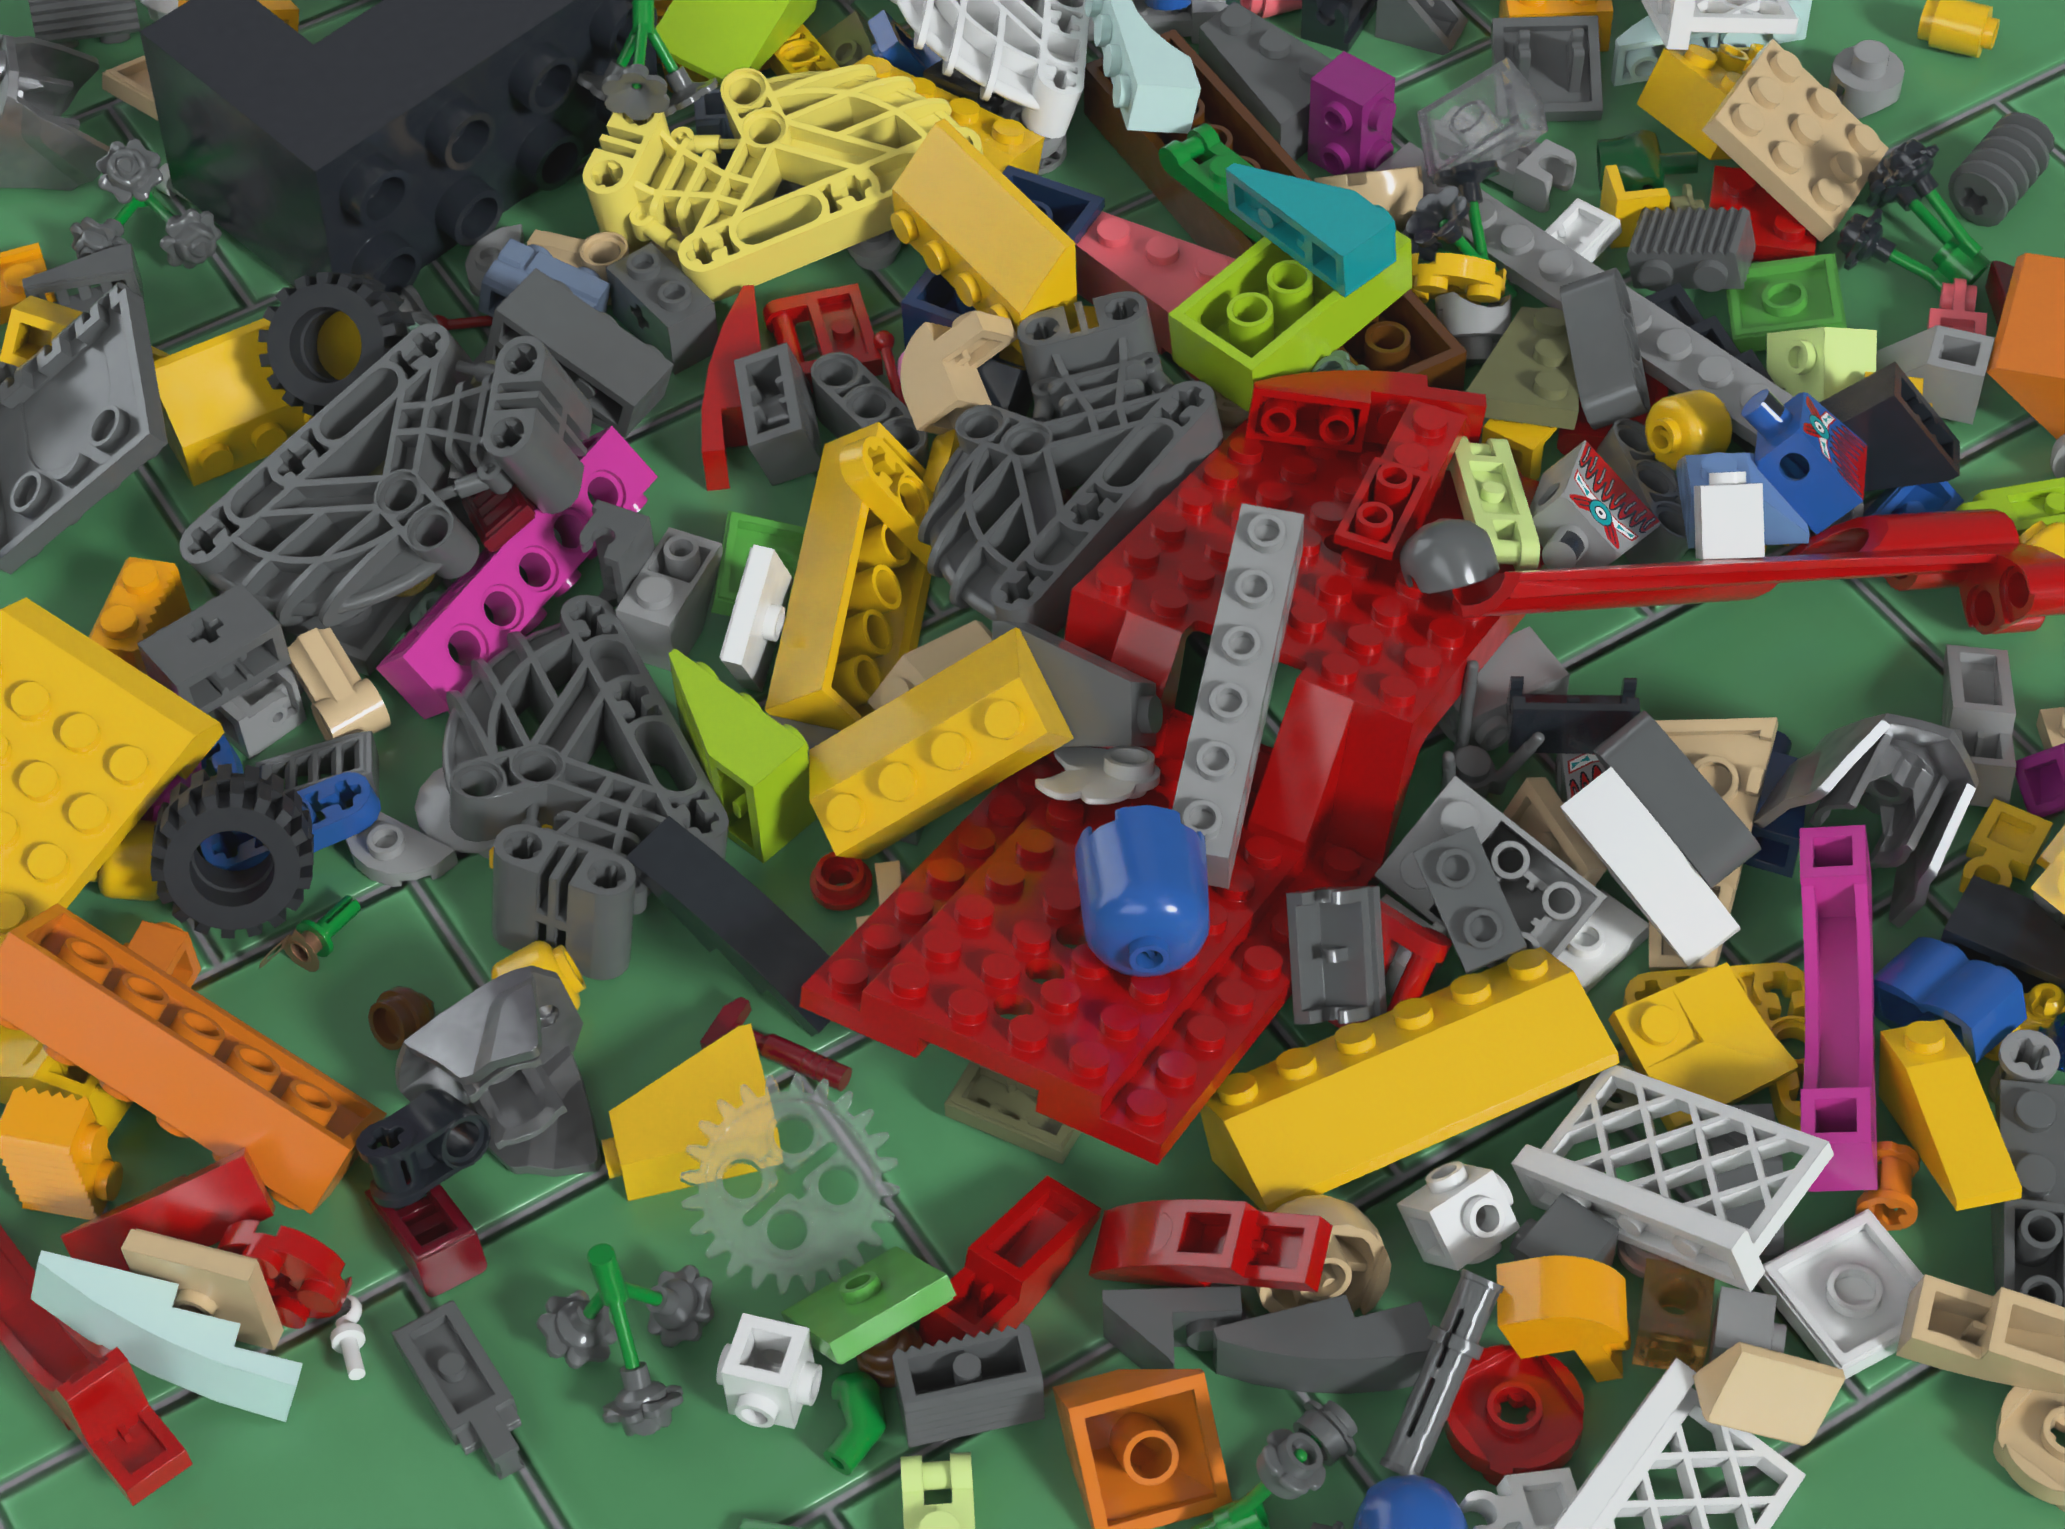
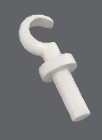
M347 1295L342 1307L349 1306L351 1308L346 1315L336 1320V1328L331 1332L330 1340L332 1348L336 1352L343 1354L348 1377L351 1380H360L365 1376L360 1348L364 1345L366 1339L363 1328L356 1323L362 1315V1304L358 1298Z

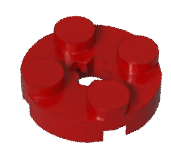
M242 1220L228 1226L217 1249L257 1259L282 1326L301 1329L305 1326L308 1318H328L341 1310L352 1286V1277L350 1276L345 1280L342 1279L340 1275L345 1263L328 1246L299 1230L280 1225L276 1236L256 1233L255 1231L260 1221Z
M1500 1344L1484 1348L1480 1360L1472 1358L1450 1410L1449 1417L1444 1424V1430L1456 1454L1472 1469L1481 1472L1490 1484L1498 1486L1505 1475L1560 1469L1572 1458L1582 1438L1583 1392L1572 1372L1554 1356L1547 1354L1521 1359L1511 1345ZM1508 1401L1515 1409L1521 1408L1524 1405L1527 1406L1530 1412L1526 1415L1525 1423L1509 1424L1500 1419L1502 1410L1500 1404Z

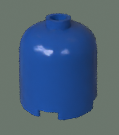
M1152 805L1122 807L1115 810L1114 821L1098 827L1094 832H1092V827L1090 826L1084 829L1075 847V860L1084 935L1088 947L1103 964L1125 975L1136 977L1162 976L1181 969L1201 951L1209 934L1210 914L1205 836L1201 831L1196 833L1193 829L1182 824L1179 812Z

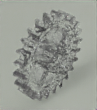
M795 1073L789 1092H780L773 1075H769L766 1078L765 1095L758 1098L746 1084L740 1085L742 1106L735 1109L728 1102L719 1099L716 1102V1106L723 1122L719 1126L705 1120H700L698 1123L699 1130L709 1140L707 1146L687 1145L686 1154L701 1163L700 1169L688 1170L680 1175L681 1182L699 1187L698 1194L682 1201L683 1210L703 1212L704 1217L690 1229L692 1237L712 1233L715 1239L709 1245L705 1256L710 1260L724 1252L731 1255L732 1257L726 1272V1276L729 1278L739 1273L744 1266L753 1269L751 1289L757 1290L768 1274L776 1276L779 1295H785L791 1277L800 1276L807 1293H813L816 1282L815 1273L822 1270L829 1280L838 1283L841 1281L838 1262L844 1259L856 1268H861L865 1264L861 1253L857 1249L860 1242L875 1248L881 1246L883 1241L871 1228L872 1223H892L895 1215L879 1205L880 1199L891 1198L900 1193L899 1186L882 1181V1174L896 1168L898 1160L891 1157H878L876 1152L889 1140L890 1136L888 1132L867 1134L865 1128L869 1125L875 1112L872 1109H868L853 1117L848 1112L854 1094L850 1090L843 1094L835 1103L828 1100L829 1082L827 1079H822L813 1094L804 1093L801 1074ZM786 1120H799L809 1127L812 1132L813 1141L808 1149L801 1153L790 1154L778 1147L774 1140V1132ZM831 1142L837 1146L836 1153L826 1162L820 1164L803 1180L801 1188L805 1194L804 1197L798 1200L789 1193L772 1206L754 1225L746 1226L743 1223V1217L752 1208L769 1197L778 1187L779 1180L775 1174L777 1171L783 1169L787 1174L792 1175L801 1169L827 1143ZM744 1163L758 1170L762 1178V1185L755 1195L750 1198L739 1199L731 1196L723 1186V1177L730 1167ZM831 1170H842L850 1174L856 1182L857 1192L855 1197L842 1205L831 1204L823 1199L819 1192L818 1182L825 1173ZM779 1215H794L803 1222L806 1228V1239L797 1248L792 1250L779 1249L769 1240L767 1235L768 1225L772 1219Z

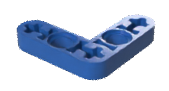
M224 735L221 736L201 761L202 769H205L207 766L206 760L212 757L216 773L218 765L232 764V773L244 774L240 758ZM346 772L297 791L302 798V811L309 810L312 819L314 852L368 829L378 819L381 811V803L366 777L359 773ZM353 798V806L346 809L345 801ZM321 810L326 819L320 821L316 814L317 811ZM239 831L220 832L200 843L206 861L224 870L239 871L254 867L262 862L270 853L268 848L259 839ZM238 846V855L232 858L231 850Z

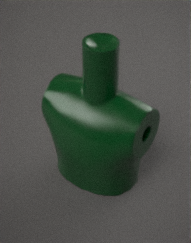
M1638 130L1612 139H1598L1597 172L1599 189L1602 191L1604 168L1606 165H1617L1625 192L1664 188L1665 175L1698 173L1697 152L1662 153L1657 135L1650 130Z

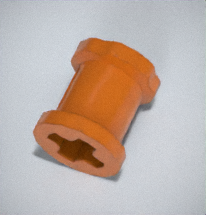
M1892 1141L1877 1142L1878 1190H1863V1194L1857 1198L1855 1214L1857 1215L1869 1208L1887 1231L1902 1230L1914 1224L1918 1216V1206L1915 1200L1911 1198L1912 1178L1920 1169L1918 1152L1910 1146Z

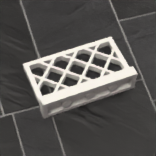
M1641 0L1667 49L1688 50L1691 32L1796 34L1798 17L1787 0Z
M1614 1065L1600 1072L1541 1149L1526 1144L1511 1164L1533 1206L1547 1211L1559 1195L1563 1193L1619 1228L1618 1240L1751 1292L1766 1272L1759 1256L1828 1164L1834 1152L1827 1140ZM1617 1088L1637 1095L1639 1104L1603 1115L1602 1107ZM1678 1111L1691 1115L1693 1124L1656 1135L1653 1119ZM1644 1123L1646 1139L1611 1150L1608 1138L1609 1133ZM1733 1131L1747 1136L1748 1145L1711 1156L1708 1139ZM1598 1137L1601 1153L1577 1161L1564 1158L1574 1144ZM1698 1143L1702 1159L1665 1170L1661 1154ZM1788 1152H1794L1803 1156L1794 1169L1767 1177L1763 1160ZM1652 1157L1655 1174L1630 1182L1617 1178L1615 1168ZM1754 1163L1758 1180L1720 1192L1717 1174ZM1707 1178L1711 1195L1686 1203L1672 1199L1670 1189ZM1764 1199L1765 1209L1750 1229L1728 1221L1726 1210Z
M1676 1358L1646 1395L1551 1529H1616L1614 1524L1616 1517H1642L1645 1529H1663L1660 1516L1688 1515L1692 1529H1710L1706 1514L1734 1513L1738 1529H1771L1806 1474L1752 1433L1707 1422L1702 1414L1697 1391L1692 1388L1694 1384L1693 1375L1696 1372ZM1688 1415L1712 1433L1717 1451L1689 1452L1681 1425ZM1669 1443L1671 1452L1662 1453ZM1739 1466H1756L1776 1481L1779 1487L1773 1496L1747 1497ZM1721 1467L1729 1497L1701 1498L1693 1468ZM1676 1468L1684 1499L1655 1500L1648 1474L1649 1469ZM1636 1491L1638 1500L1628 1501L1633 1492ZM1761 1512L1754 1522L1752 1513Z

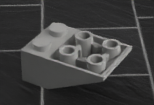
M1454 776L1376 872L1375 878L1431 924L1437 921L1444 926L1415 861L1413 852L1473 826L1526 942L1527 948L1525 950L1542 947L1558 958L1607 896L1468 785ZM1506 957L1500 961L1490 964L1487 967L1490 969L1494 966L1504 963L1508 960L1509 957Z

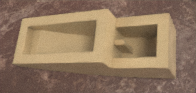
M1925 1274L1909 1293L1896 1356L1986 1381L2065 1394V1307L2001 1287L1994 1296Z

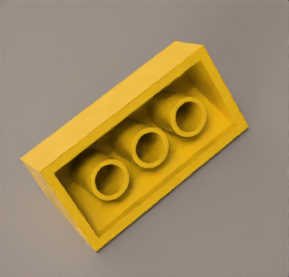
M945 118L936 122L892 187L894 213L891 214L890 219L896 236L902 243H910L923 256L931 272L935 275L941 274L955 288L958 297L966 306H973L977 311L1009 318L1016 334L1018 326L1028 316L1060 306H1064L1069 330L1077 327L1078 317L1074 305L1077 302L1075 242ZM1016 339L1011 345L1022 355L1019 340Z
M338 311L331 315L322 325L317 338V352L325 370L334 378L341 380L348 376L356 367L361 355L362 342L359 330L353 320L344 312ZM265 318L154 361L167 440L193 486L268 457L314 417L302 413V406L291 407L282 400L286 391L284 389H273L267 381V378L273 375L274 372L272 367H261L259 355L268 353L267 342H258L259 329L269 330L271 321Z
M1015 627L809 750L810 803L836 856L868 859L1074 739L1020 628Z

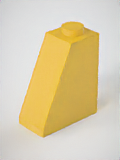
M751 1023L735 1027L608 1111L614 1137L601 1140L609 1179L623 1177L628 1201L782 1166L783 1160L778 1127Z

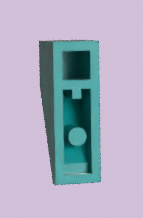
M1233 163L1226 168L1229 210L1342 296L1347 297L1396 262L1395 220L1385 208L1373 205L1356 191Z

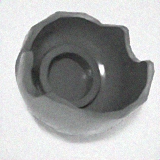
M1441 518L1424 525L1406 541L1400 551L1399 562L1407 586L1413 587L1412 576L1422 593L1431 594L1472 585L1490 578L1499 572V564L1488 533L1470 520Z

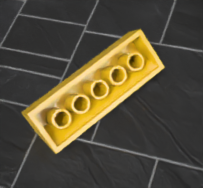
M880 422L824 444L766 701L765 711L769 715L843 730L875 711L867 702L899 659L904 654L918 647L931 575L927 570V566L849 488L840 470L839 457L842 448L872 435L883 440L923 482L926 469Z
M1539 947L1516 952L1506 962L1478 974L1473 973L1460 976L1450 986L1422 998L1404 1000L1398 1003L1393 1010L1368 1021L1345 1025L1338 1029L1335 1035L1312 1045L1284 1051L1276 1060L1251 1071L1228 1075L1201 1109L1200 1114L1212 1161L1262 1211L1273 1212L1286 1202L1302 1196L1323 1194L1617 1065L1620 1061L1613 1042L1574 971L1544 948Z

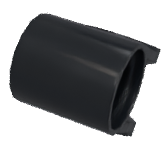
M430 1089L421 1093L411 1103L384 1120L369 1125L360 1133L356 1140L358 1154L364 1162L369 1163L373 1179L370 1182L372 1198L378 1205L385 1208L405 1207L419 1201L428 1191L462 1169L474 1165L482 1158L490 1143L491 1127L484 1117L443 1089ZM378 1142H381L382 1146L377 1148ZM410 1178V1183L406 1184L405 1180Z

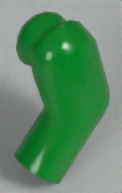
M863 1371L842 1373L834 1380L831 1387V1398L839 1400L837 1404L839 1409H842L846 1425L823 1455L835 1470L844 1475H850L884 1433L887 1424L879 1384Z

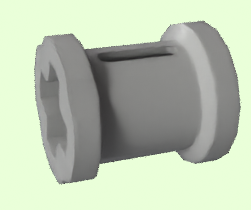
M2030 1029L2017 1030L2008 1034L2000 1046L1998 1054L2000 1065L1996 1068L1988 1085L1990 1097L1995 1102L1996 1087L2000 1080L2049 1084L2048 1080L2057 1072L2061 1058L2059 1049L2053 1040L2041 1032Z

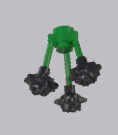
M1910 139L1908 142H1904L1901 146L1895 148L1891 152L1890 157L1881 160L1875 169L1869 173L1867 180L1869 182L1870 195L1866 203L1869 207L1876 205L1878 208L1874 210L1870 217L1855 213L1841 230L1840 240H1838L1836 246L1845 254L1844 269L1849 271L1859 261H1866L1870 257L1885 264L1889 260L1927 280L1941 293L1942 283H1953L1955 278L1967 279V285H1973L1989 268L1991 261L1981 253L1983 248L1967 233L1935 189L1939 184L1933 178L1930 171L1934 164L1932 158L1939 151L1936 144L1926 148L1916 139ZM1922 197H1926L1953 236L1921 203ZM1897 202L1905 211L1912 210L1944 245L1931 260L1938 266L1936 270L1895 249L1897 244L1883 237V227L1880 225L1883 210L1879 208L1889 203Z

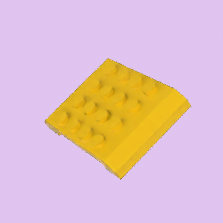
M27 597L0 609V946L8 932L58 903L67 909L175 776L179 775L186 780L225 733L219 721Z

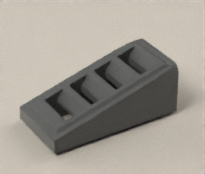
M131 243L114 246L22 279L26 298L31 295L47 300L45 293L55 292L58 301L53 303L81 312L90 313V306L118 282L124 283L132 292L143 297L144 301L142 278ZM100 284V286L91 288V285ZM78 288L79 293L70 296L68 289Z
M372 731L348 734L256 762V767H259V778L267 780L272 773L280 778H285L284 794L292 789L300 791L338 774L354 772L366 777L380 800L379 755ZM331 773V776L321 779V774ZM308 776V783L298 786V777ZM353 798L345 801L346 807L353 806Z

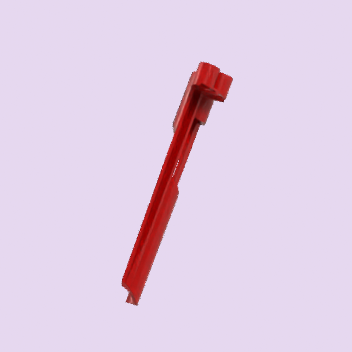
M1996 509L1884 514L1856 517L1831 526L1819 534L1810 537L1809 543L1798 545L1784 556L1509 571L1496 573L1492 577L1472 585L1452 589L1456 614L1462 618L1741 601L1759 597L1771 591L1778 583L1884 577L1888 584L1898 591L1959 587L1968 626L1975 627L1983 635L2036 631L2041 627L2045 616L2065 615V559L2042 547L2019 543V534L2014 522L2004 512Z

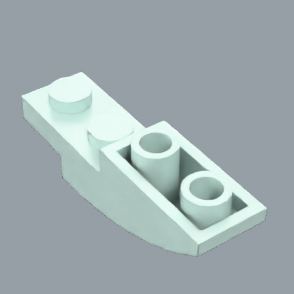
M1787 0L1798 17L1796 34L1691 32L1689 45L1695 44L1704 48H1718L1720 44H1728L1734 47H1750L1753 43L1765 46L1772 39L1778 44L1803 40L1806 38L1812 0ZM1649 15L1632 25L1616 39L1611 81L1614 86L1648 81L1663 49L1666 48Z

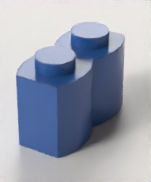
M1918 937L1873 975L1874 1015L1881 1022L1894 1029L1908 1026L1916 1021L1944 1019L1970 1055L1972 1063H1977L2027 1019L2023 985L2010 970L1985 961L1969 960L1957 946L1934 938Z

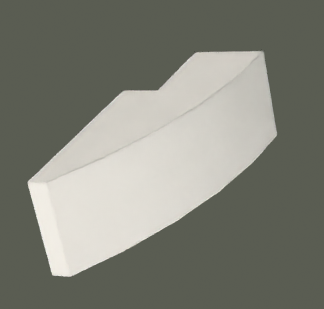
M1612 767L1608 768L1560 806L1568 822L1604 863L1611 876L1689 969L1740 930V926L1696 869Z

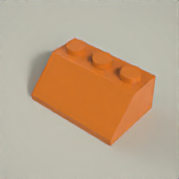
M2024 253L2016 259L1986 372L2056 440L2065 434V258Z

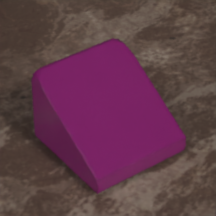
M2065 743L2016 760L2015 776L2027 812L2043 818L2064 811Z

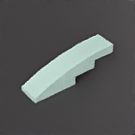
M41 1250L30 1299L84 1338L96 1345H103L110 1350L118 1347L129 1363L206 1398L286 1422L303 1363L235 1347L241 1323L173 1307L179 1286L177 1283Z

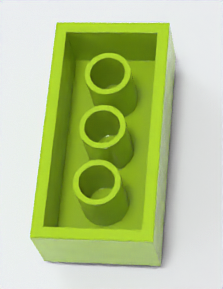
M1396 230V262L1350 295L1344 297L1266 237H1263L1168 314L1173 362L1249 413L1254 382L1278 376L1311 372L1321 359L1330 356L1332 352L1340 348L1412 288L1411 239Z

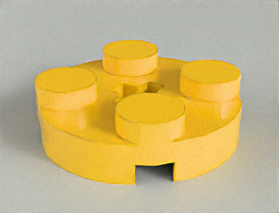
M1419 253L1412 254L1411 290L1423 303H1427L1429 298L1435 299L1438 295L1455 292L1460 297L1476 305H1481V302H1499L1500 298L1504 295L1507 271L1503 268L1495 272L1496 263L1490 260L1462 254L1436 253L1434 262L1418 264Z

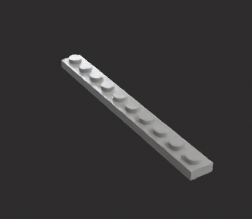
M1408 142L1373 171L1421 166L1424 197L1430 193L1438 194L1444 189L1437 187L1433 175L1450 168L1411 142ZM1481 189L1483 202L1479 204L1488 257L1492 262L1496 263V267L1499 270L1505 268L1507 271L1506 278L1547 306L1563 311L1560 286L1604 272V270ZM1467 214L1460 221V225L1463 228L1462 236L1475 249L1469 215ZM1626 286L1631 302L1644 372L1677 394L1699 389L1715 394L1724 403L1731 416L1732 431L1756 447L1758 431L1741 415L1745 404L1755 394L1764 389H1768L1783 405L1794 396Z

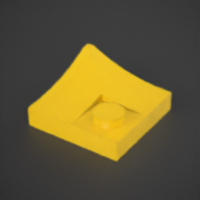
M1728 962L1615 1010L1608 1019L1637 1073L1726 1105H1733L1794 1073L1798 1068L1795 1059L1775 1037L1751 1003ZM1682 1111L1660 1117L1668 1132L1693 1124L1691 1115Z

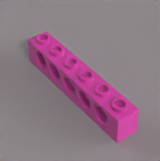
M613 426L582 441L587 448L586 456H577L584 465L581 489L575 502L566 510L555 514L543 513L534 506L535 518L496 552H490L485 547L471 570L453 582L376 667L381 675L424 720L446 711L450 714L446 693L452 690L462 692L473 677L471 661L482 658L488 662L507 648L508 633L519 631L526 635L537 627L547 615V611L543 608L547 601L553 595L559 597L568 591L581 577V573L577 570L578 566L586 557L593 559L598 555L595 541L593 547L588 552L583 553L579 539L581 531L593 515V505L589 500L588 492L593 496L595 502L598 499L634 512H639L647 503L648 499L643 493L658 476ZM554 528L561 536L562 545L555 538ZM519 565L525 570L528 576V584L522 579L520 575ZM484 603L491 609L494 623L487 618L484 611ZM449 642L458 652V663L452 659L449 653Z

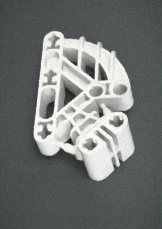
M890 0L898 5L907 23L915 31L914 48L922 50L924 44H926L943 59V75L950 77L955 68L967 78L981 85L980 99L989 101L993 92L1010 102L1022 106V122L1030 131L1051 139L1061 138L1066 134L1084 88L1089 17L1085 13V0Z

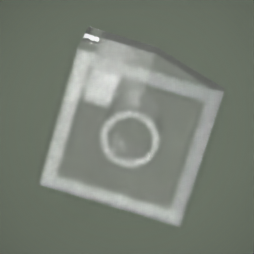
M1508 57L1417 112L1427 178L1433 185L1436 184L1433 175L1439 171L1451 169L1462 163L1497 161L1519 148L1531 145L1539 136L1548 132L1542 98Z

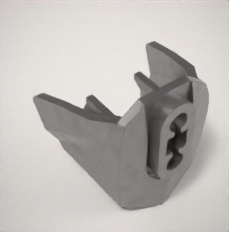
M0 34V188L73 190L79 185L93 181L102 174L97 170L96 162L107 155L110 147L79 130V120L61 117L70 106L79 89L98 71L99 63L96 57L31 36L13 37Z
M1885 713L1843 726L1824 736L1812 753L1797 759L1789 766L1753 822L1764 828L1790 808L1812 804L1820 799L1821 801L1809 822L1815 827L1822 825L1830 815L1831 809L1853 810L1857 807L1858 803L1872 813L1881 815L1883 833L1870 856V866L1873 870L1878 867H1897L1889 922L1901 928L1926 903L1930 883L1935 879L1979 784V779L1966 748L1953 729L1915 718Z
M528 966L505 973L479 987L437 1015L403 1042L395 1069L396 1085L399 1091L412 1102L425 1091L443 1089L484 1117L491 1127V1139L487 1150L512 1173L558 1177L593 1172L601 1167L602 1160L595 1121L584 1081L573 1054L583 1021L556 972Z

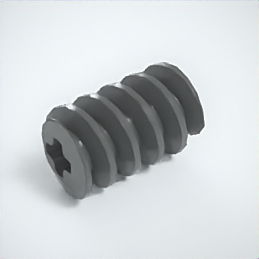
M2012 112L2002 116L1950 177L1948 184L1949 195L1956 210L1966 220L1984 227L1998 225L2017 204L2018 200L2024 196L2028 188L2036 182L2038 176L2048 168L2049 153L2054 148L2055 140L2049 128L2038 118L2027 113Z

